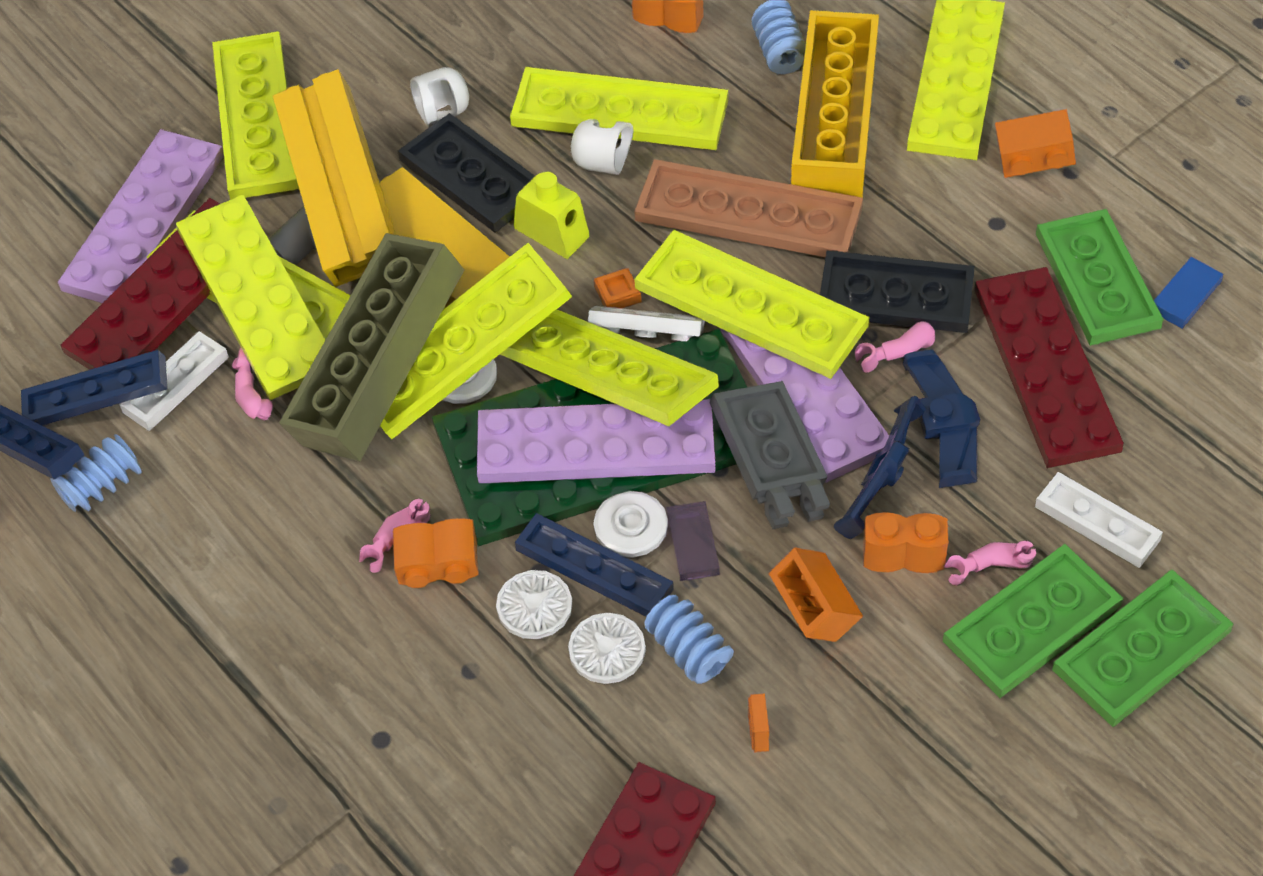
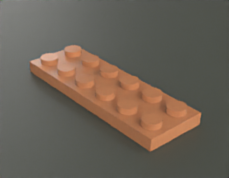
M654 159L634 213L635 221L826 258L827 250L850 251L863 208V198Z

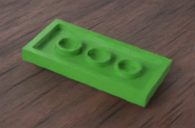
M1107 209L1037 225L1036 236L1090 346L1161 329L1163 317Z
M1063 544L947 630L943 635V642L1001 698L1121 607L1123 597L1066 544Z
M1171 569L1054 661L1052 670L1105 721L1114 727L1231 632L1234 623Z

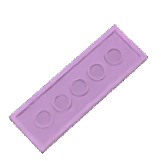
M160 129L59 279L58 284L61 291L103 303L147 260V256L177 227L176 222L184 219L224 157L222 146Z
M719 328L758 385L779 381L784 382L828 476L825 481L826 483L872 462L876 455L884 450L889 438L888 433L840 367L832 379H829Z
M711 399L700 401L670 426H666L617 404L478 410V482L499 483L715 473L712 407L709 403Z

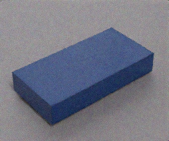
M1190 257L1154 299L1163 319L1183 329L1222 282L1224 274Z

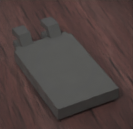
M779 381L714 393L709 403L753 500L757 499L758 504L764 503L765 515L772 529L788 526L789 521L787 517H791L795 513L790 498L800 496V508L808 522L822 519L824 516L822 510L828 509L830 506L822 486L828 476L784 382Z

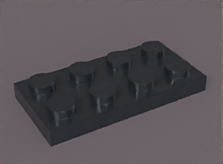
M448 113L398 150L399 160L494 233L514 219L516 196L535 177V175L451 113Z
M827 250L820 295L868 316L869 323L912 327L916 323L924 321L929 323L934 330L967 333L975 266Z

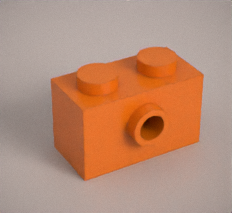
M1067 109L995 123L1004 178L1076 164L1074 142Z
M795 547L768 573L806 638L837 642L863 617L824 552Z

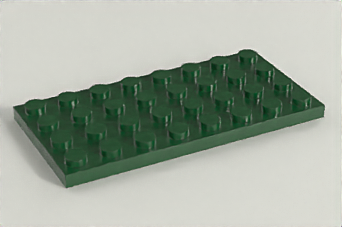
M720 329L703 333L700 336H693L687 341H677L654 348L718 374L719 387L703 400L711 399L714 393L747 388ZM558 379L432 417L434 429L467 518L473 520L478 547L522 533L536 513L553 522H557L598 509L605 500L627 491L649 493L708 473L479 483L477 477L478 410L615 404ZM712 410L715 471L737 465Z

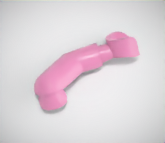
M922 321L913 325L900 338L882 343L881 347L875 348L870 343L859 344L855 349L856 361H859L865 354L870 353L871 355L862 361L861 366L863 372H871L877 367L880 360H894L904 357L907 353L917 352L921 348L932 346L935 341V330L929 323Z
M240 348L238 358H235L232 363V368L238 370L235 374V400L250 418L255 419L258 417L259 419L267 420L272 412V401L261 399L259 393L253 388L254 376L251 373V365L242 348Z
M415 499L408 507L388 516L373 538V545H365L361 548L359 562H363L364 559L369 557L374 558L377 561L370 564L369 571L373 573L379 572L383 564V553L389 551L393 545V528L411 523H427L430 519L429 504L425 502L422 506L423 499Z
M1021 541L1017 544L992 542L969 553L965 559L958 555L951 556L944 567H954L960 571L961 575L951 574L948 579L952 585L957 586L966 579L969 572H979L990 566L1025 569L1032 564L1036 556V548L1031 549L1034 545L1028 541Z

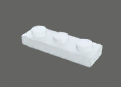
M603 306L592 307L589 310L588 322L617 334L620 333V328L635 330V336L648 338L657 337V332L671 333V339L677 341H687L693 336H700L704 332L705 324L704 320L692 315Z
M199 331L166 361L168 389L120 403L123 414L150 431L229 358L226 348Z
M1057 472L1036 499L1035 507L1138 568L1142 566L1161 541L1163 534L1161 530L1060 472Z

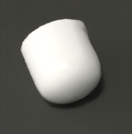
M439 68L410 79L414 103L428 128L448 113H451L453 116L461 114L469 104V91L462 75L453 68ZM447 105H450L452 109L447 111H437Z
M597 119L581 122L572 136L571 154L573 160L579 167L586 170L615 175L620 174L632 141L633 125L628 122L618 121L612 128H600ZM621 132V144L618 148H616L617 140Z

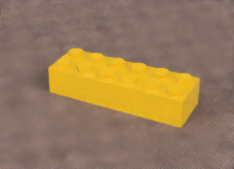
M810 10L792 156L791 185L863 198L879 14Z

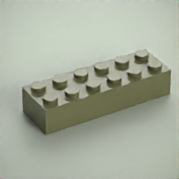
M388 233L384 235L279 422L303 447L359 462L362 460L465 270L444 244Z

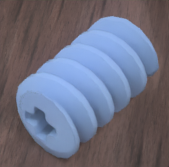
M786 0L766 1L755 10L751 19L752 27L763 50L767 66L776 74L793 73L799 70L804 63L806 43L795 20V15L791 11L792 8Z
M114 434L115 440L109 437L102 440L103 450L96 446L90 448V459L85 456L76 462L78 469L73 466L69 472L64 474L65 478L59 476L55 480L50 479L59 496L72 511L76 512L75 507L77 505L86 511H90L91 507L88 501L90 496L102 502L104 500L101 492L102 487H105L112 493L116 492L113 481L115 478L127 484L129 482L126 473L127 469H131L138 475L142 473L135 454L117 434Z
M669 595L657 603L649 612L644 622L645 628L655 636V640L661 646H664L665 652L670 657H674L676 665L684 669L685 675L691 681H695L697 684L705 683L723 670L725 665L731 660L734 650L730 646L721 648L724 638L720 634L712 635L714 627L709 622L701 624L704 616L699 611L692 612L694 604L690 600H683L678 603L679 597L677 595Z

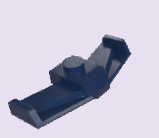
M934 350L905 354L903 366L906 371H909L925 397L921 398L920 401L926 409L924 414L919 417L925 439L939 437V488L976 483L977 427L980 424L976 403L962 393Z
M912 396L894 409V412L898 415L884 450L874 458L861 483L863 489L844 517L835 522L834 529L844 537L852 539L863 532L865 523L860 516L878 490L886 485L892 487L901 477L904 471V467L901 465L910 449L904 445L909 423L923 415L926 409L917 396Z

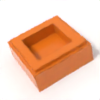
M629 268L594 278V287L604 307L625 308L642 302L641 293L635 289V282Z
M765 693L752 694L748 698L751 747L754 752L769 751V724Z

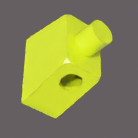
M542 172L537 174L517 194L514 217L515 230L566 259L590 237L580 197L577 193L559 184L554 173Z

